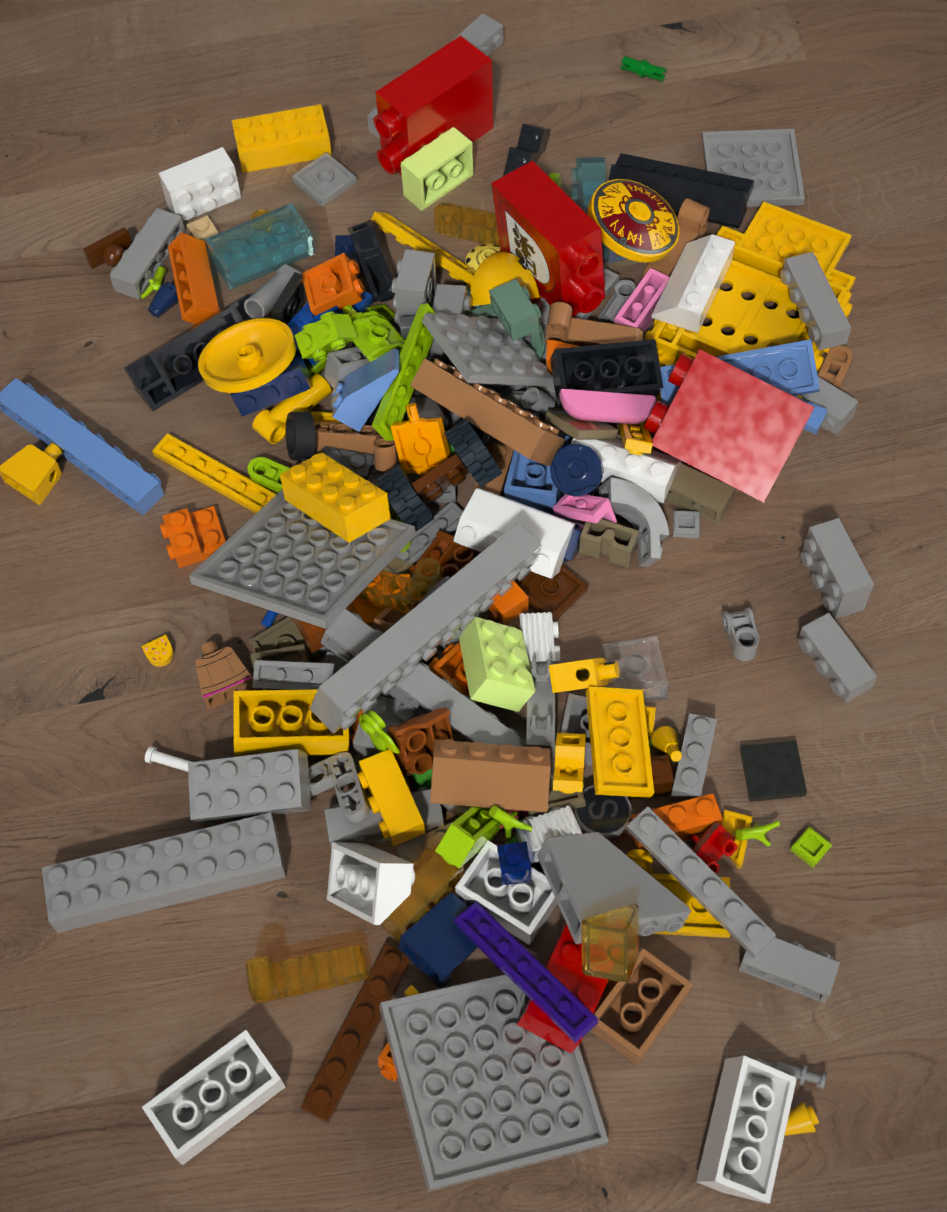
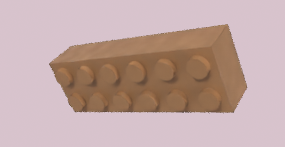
M424 358L410 384L414 389L463 419L466 418L471 424L528 459L549 467L566 440L557 435L560 431L559 429L540 421L539 417L520 409L519 405L500 397L499 393L484 387L479 383H467L457 368L439 359H435L432 362Z

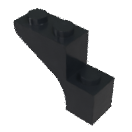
M522 123L517 147L509 148L503 176L532 160L536 163L539 156L546 150L551 129L530 123Z
M368 220L349 227L348 231L375 302L391 300L395 295L391 290L393 278L371 221Z

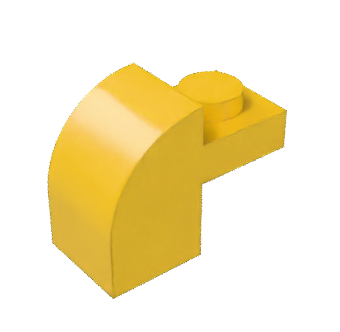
M557 733L553 790L567 794L582 792L586 734Z

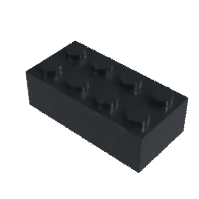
M655 339L559 348L554 350L550 358L557 408L563 407L559 396L561 389L655 396V398L663 389Z

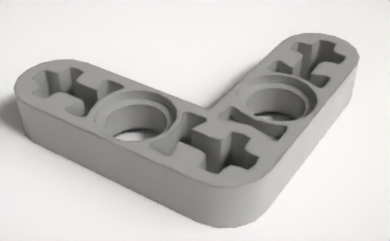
M341 752L308 767L310 797L335 787L340 809L348 821L358 823L368 816L370 812L369 802L365 789L362 788L357 773L360 772L358 765L351 754ZM345 764V769L348 773L343 774L341 770L343 769L342 766ZM324 774L319 782L312 783L315 776ZM355 782L353 789L343 792L347 784ZM355 800L357 802L356 810H354V806L351 801Z

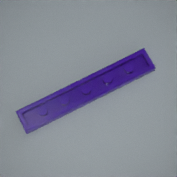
M477 901L454 919L455 925L574 1043L598 1024V1018Z

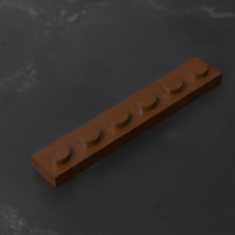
M385 943L300 1107L301 1110L328 1124L382 1020L379 1009L380 1003L393 999L411 963V960L400 950Z

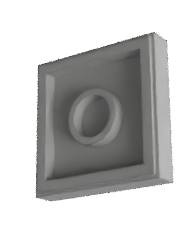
M327 152L292 176L293 182L322 207L357 183V177Z

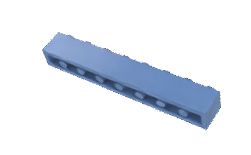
M15 378L0 392L1 412L47 446L50 443L57 445L62 451V457L141 515H144L164 496L161 488L162 482L154 473L148 474L136 460L132 459L130 461L118 447L114 446L112 448L100 434L96 433L94 435L82 421L78 420L76 422L64 408L58 409L46 395L40 396L29 383L26 382L24 384Z

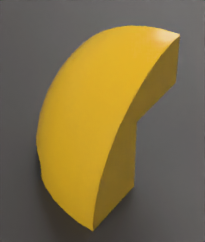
M508 252L491 254L483 260L474 275L470 292L472 306L491 304L489 290L514 279H517L521 287H526L530 299L539 298L538 288L531 271L524 269L518 262L520 258Z

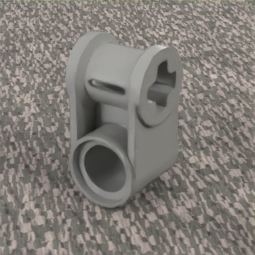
M747 607L744 611L722 612L723 628L728 636L734 657L740 661L752 660L756 655L759 644V634L752 609ZM741 643H748L750 646H745Z

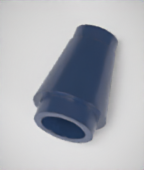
M170 282L160 285L150 306L147 308L154 317L159 318L179 302L176 287Z

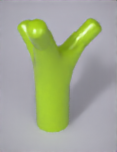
M157 268L153 278L149 280V286L141 295L142 299L146 298L153 290L158 291L166 274L165 268Z
M493 806L489 810V816L501 822L504 826L506 838L511 837L513 827L531 832L533 827L515 818L518 814L517 811L507 813L497 806Z
M777 820L759 826V823H754L753 827L738 829L735 832L736 839L738 841L756 839L761 841L766 847H769L771 843L765 837V833L780 826V822Z

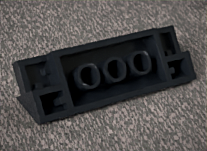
M620 153L616 164H611L609 181L626 179L636 181L651 188L666 200L677 216L683 202L689 198L710 208L708 222L738 229L746 214L747 202L754 188V180L622 153Z
M250 294L237 299L123 367L135 386V391L152 411L204 381L198 368L199 357L203 349L216 335L240 322L253 319L246 313L244 308L245 300L251 296Z

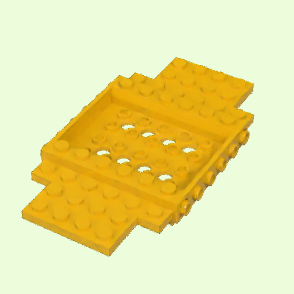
M763 202L745 234L722 226L716 235L735 241L732 262L721 283H728L733 289L722 291L719 288L706 315V318H709L712 324L710 326H701L699 333L655 319L654 328L652 331H647L643 340L655 339L660 367L676 364L682 353L695 359L699 349L714 357L767 348L771 345L777 346L810 340L805 322L803 323L800 317L793 319L787 315L788 311L796 310L799 312L796 303H792L787 285H784L781 281L780 272L783 270L784 261L786 258L813 252L846 318H848L853 304H850L852 295L850 291L856 277L838 271L835 268L848 247L852 235ZM751 292L755 298L753 300H745L741 294ZM773 301L778 307L776 309H767L764 303ZM731 327L735 333L727 336L721 332V329ZM753 336L758 342L754 345H749L744 342V338ZM812 342L816 370L819 371L824 357H822L823 353H828L831 348L819 351L815 342ZM661 392L656 397V402H662Z

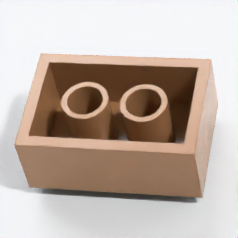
M642 948L594 1015L598 1018V1024L590 1031L635 1065L639 1066L690 995L693 984Z

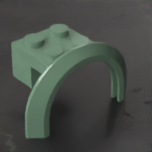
M517 279L489 290L491 304L483 305L466 313V316L499 318L512 341L530 334L531 349L541 361L545 351V336L539 322L541 313L536 304L532 305L528 290L525 286L521 287Z

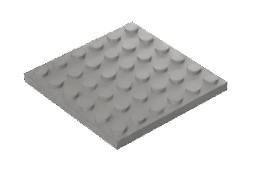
M282 489L194 570L189 577L193 585L327 629L416 535L415 526L390 519L348 543L285 501Z
M506 975L381 1002L379 1005L428 1192L601 1147L609 1143L579 1046L571 1054L518 1026L517 1023L529 997Z

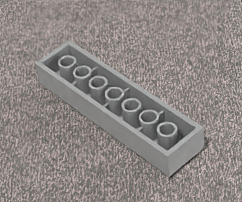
M271 813L42 867L48 920L57 933L286 877L276 825Z

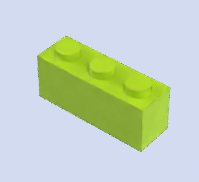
M471 807L450 825L435 851L447 863L460 868L478 853L487 841H491L502 823L489 816L491 808Z

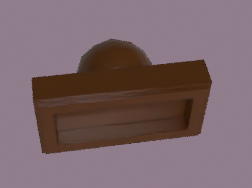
M123 227L83 248L87 262L92 269L104 263L115 267L121 260L124 251L130 247L132 242L129 232Z

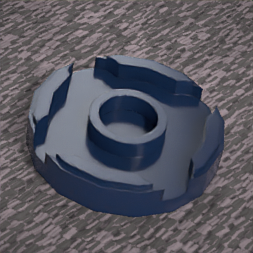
M571 444L560 449L550 466L551 479L556 488L564 494L573 497L586 496L593 492L601 483L604 473L603 462L598 453L591 447L582 444Z

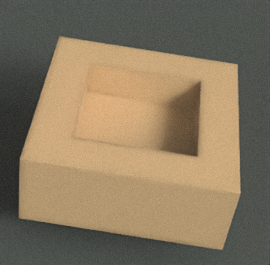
M208 216L187 224L190 235L205 241V243L219 237L217 229Z

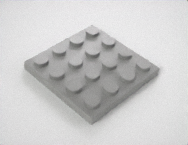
M794 129L702 132L706 171L754 180V188L747 202V207H761L763 202L774 206L804 205L805 196Z
M425 313L422 320L423 324L467 383L551 386L553 377L548 372L547 367L541 363L535 352L525 343L523 337L514 341L511 340L499 318L472 317L463 314Z

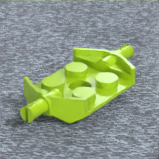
M346 305L343 308V313L349 314L357 335L353 342L369 360V363L394 348L399 350L400 355L405 340L383 315L375 310L357 313L351 305Z

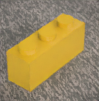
M388 749L359 761L361 772L357 773L362 788H368L371 797L367 799L373 814L379 813L382 822H379L378 825L383 838H390L392 845L396 846L425 834L424 822L393 752Z

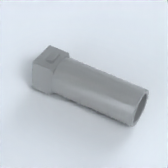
M284 264L277 270L275 276L245 300L244 308L246 313L253 319L264 318L272 311V307L294 272L299 274L301 272Z

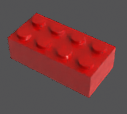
M565 921L544 967L594 1014L627 938L622 940H601L595 944H589L588 942L575 944ZM530 998L528 999L517 1025L572 1054L581 1043L582 1038L574 1043Z

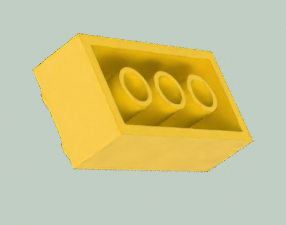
M321 104L232 120L242 173L316 160L326 152L332 156L329 134Z
M322 452L313 455L310 459L280 474L285 501L348 543L391 519L388 496L385 491Z
M318 689L234 691V757L299 749L307 755H332L348 752L349 728L344 730L341 727L333 734L310 710Z

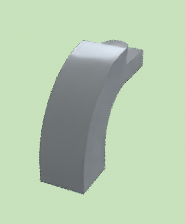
M610 477L599 487V497L608 498L614 514L626 518L633 525L634 529L639 531V566L650 567L661 559L662 545L660 542L669 536L665 515L656 500L643 488L630 481Z

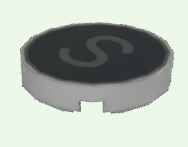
M594 785L582 791L586 807L574 809V816L580 829L586 833L599 832L607 840L622 834L629 824L631 816V804L627 796L595 795Z

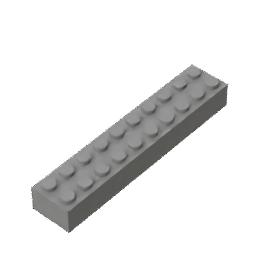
M519 522L320 685L310 710L333 734L341 727L344 730L349 728L357 719L355 715L361 710L365 713L377 703L378 700L376 698L381 693L389 694L397 686L398 683L396 681L401 676L409 677L417 669L418 666L416 664L421 659L429 660L438 650L436 647L441 642L445 645L450 642L457 634L456 630L460 626L466 628L476 618L474 614L479 610L485 612L494 603L495 600L493 598L498 594L501 597L504 596L512 588L514 580L518 579L521 581L530 573V567L539 558L536 554L542 545Z

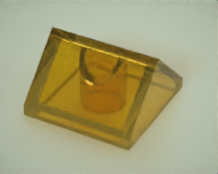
M636 903L581 920L582 972L585 975L628 983L639 958V906Z

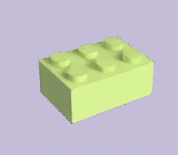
M453 127L447 132L442 133L428 145L423 146L421 150L412 156L407 157L401 163L403 195L423 211L473 176L472 142Z
M476 617L459 637L470 699L519 712L535 692L522 630Z

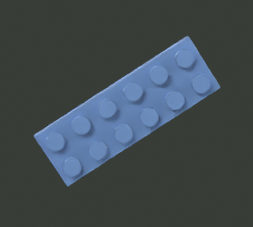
M811 339L716 357L792 396L820 392ZM676 364L660 367L663 389L661 391L662 403L668 406L671 405L679 390V387L668 382Z

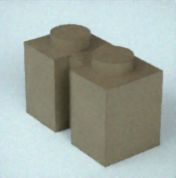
M600 519L598 523L586 522L580 535L579 553L598 559L600 554H605L609 556V562L629 568L637 549L639 531Z

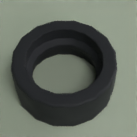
M308 411L289 412L285 427L288 455L291 460L310 459L315 453L316 445L313 416Z

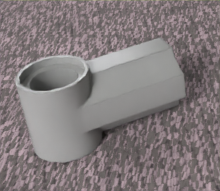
M621 280L615 285L614 294L599 315L600 322L614 324V318L636 289L634 282Z
M531 387L526 391H510L509 394L504 395V399L519 405L520 409L540 413L541 418H545L547 411H553L555 408L554 399L535 387Z

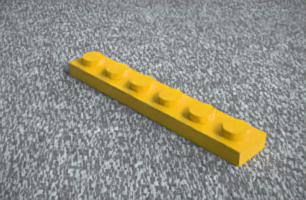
M374 212L371 220L378 224L377 228L388 234L392 233L396 236V241L403 245H410L413 247V250L435 253V266L441 269L445 268L449 271V276L459 281L463 280L471 290L476 270L389 213Z

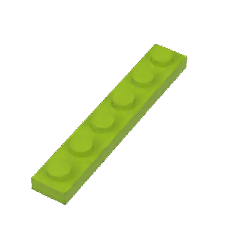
M428 303L421 304L418 307L399 355V373L385 392L372 423V427L386 441L394 440L390 426L394 422L402 421L406 411L405 406L408 405L414 391L410 384L424 358L426 359L434 339L422 322L425 313L436 314Z

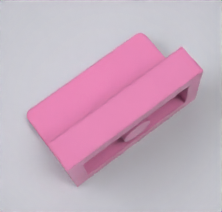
M565 494L553 507L556 516L598 523L600 519L617 523L608 498L591 495L573 497Z

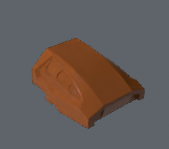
M438 531L435 540L416 565L410 567V571L416 577L435 586L443 578L454 576L477 557L480 552L453 542L454 536Z
M446 707L435 709L430 713L410 719L396 727H389L386 734L400 751L399 754L394 752L393 754L401 772L408 777L414 773L423 774L428 769H432L435 739L454 740L448 718L450 711Z

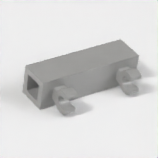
M532 660L529 662L535 692L527 701L526 747L537 746L550 749V758L555 757V693L552 692L549 665H554L555 663H552L551 660H547V663H536V660Z

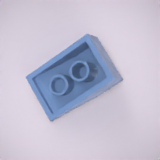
M395 348L347 375L342 383L338 382L332 391L334 399L331 403L333 407L332 417L358 432L361 430L399 373V350Z
M559 435L566 439L560 448L562 449L569 445L570 436ZM514 450L504 488L505 498L555 515L553 507L560 500L561 491L556 488L551 479L550 467L530 460Z

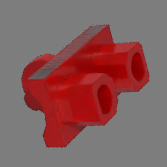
M716 821L701 839L694 834L690 838L696 844L692 851L715 874L720 871V866L717 862L722 855L732 856L738 849V845L734 842L736 839Z

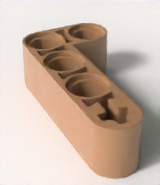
M689 198L683 202L678 214L679 238L676 245L665 258L650 262L643 273L642 279L650 268L669 277L671 276L686 243L704 237L708 225L709 207Z
M555 302L550 306L545 336L546 345L547 340L577 346L643 340L644 333L639 328L571 318L572 307L563 302Z
M314 422L316 434L314 455L321 453L324 447L374 455L375 468L383 472L389 471L400 463L394 440L386 441L372 425H363L358 432L344 423Z

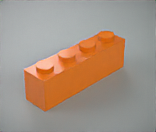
M181 232L170 243L168 251L182 320L197 324L219 311L205 241Z

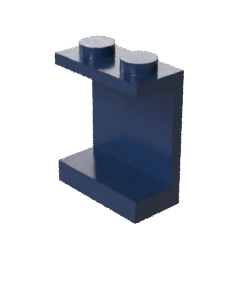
M452 892L401 935L399 950L439 989H442L449 982L451 972L478 948L454 923V919L465 911L469 904Z

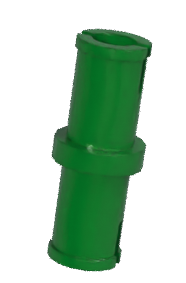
M624 56L621 61L624 64L620 66L621 70L638 74L640 78L648 77L663 82L666 77L663 72L667 73V68L650 64L648 60L643 59L640 61Z

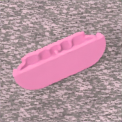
M561 389L559 393L561 404L565 411L573 418L582 421L638 424L648 419L656 404L655 396L572 389Z

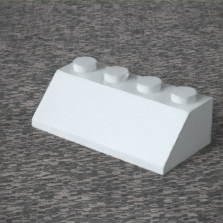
M711 234L686 243L651 318L699 333L732 262L735 241Z
M573 438L571 444L589 446L598 453L603 462L604 471L601 483L606 482L610 477L627 480L643 488L656 501L664 503L681 464V460L651 450V454L644 452L643 455L631 454L628 452V449H624L622 440L617 438L576 440Z
M476 488L460 517L453 542L483 552L519 522L542 545L536 554L539 558L530 567L531 571L551 579L560 572L575 523L484 489Z
M332 842L327 900L373 925H380L411 894V885L415 880L413 863L366 843Z
M746 1056L725 1059L696 1180L697 1183L725 1194L770 1203L796 1077Z

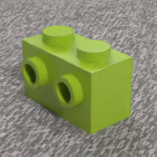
M327 312L321 315V320L316 323H309L303 326V330L294 335L302 358L314 359V361L327 358L329 352L342 349L347 343L356 339L357 335L349 314Z

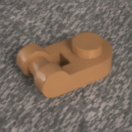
M841 345L832 347L828 351L818 377L841 389L852 362L853 354L851 350ZM832 369L838 371V374L835 375L833 373H830L829 370Z

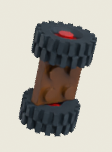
M466 418L444 433L459 457L456 454L413 483L399 465H396L376 479L381 490L387 493L388 501L400 519L406 524L415 526L416 532L435 519L425 501L437 500L444 494L443 490L451 485L454 487L461 484L469 472L480 488L502 474V471Z

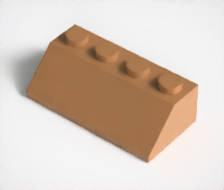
M435 739L430 803L485 808L497 806L500 809L547 812L551 767L550 749L537 746L522 747L510 744L498 745Z

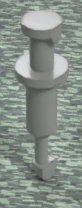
M762 1058L755 1059L758 1062L796 1077V1080H800L799 1085L804 1086L805 1081L816 1083L817 1087L824 1089L827 1074L819 1075L808 1072V1065L804 1064L803 1068L779 1061L774 1064L764 1061Z

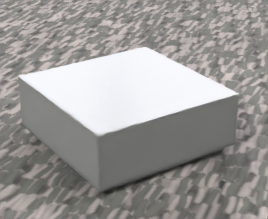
M674 510L673 537L699 538L700 511Z

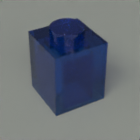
M527 841L498 845L497 859L502 886L530 882L531 865Z

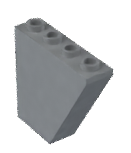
M599 832L545 838L537 855L575 944L587 942L595 944L601 940H622L629 936H649L663 931L675 932L683 927L691 912L684 902Z

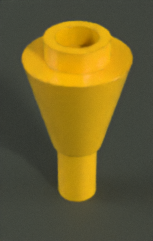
M662 726L656 729L651 738L652 746L657 751L669 755L673 761H679L682 758V754L679 751L677 731L669 726Z
M801 1102L789 1112L784 1136L816 1132L814 1125L819 1124V1121L811 1105L806 1107L804 1102Z

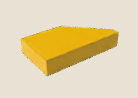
M724 809L721 825L736 839V830L750 828L753 816ZM736 839L734 842L738 845V849L729 857L735 866L741 869L748 840L738 841Z

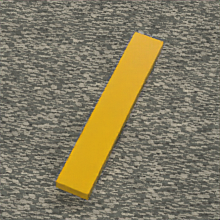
M168 433L152 450L155 457L254 513H257L277 495Z

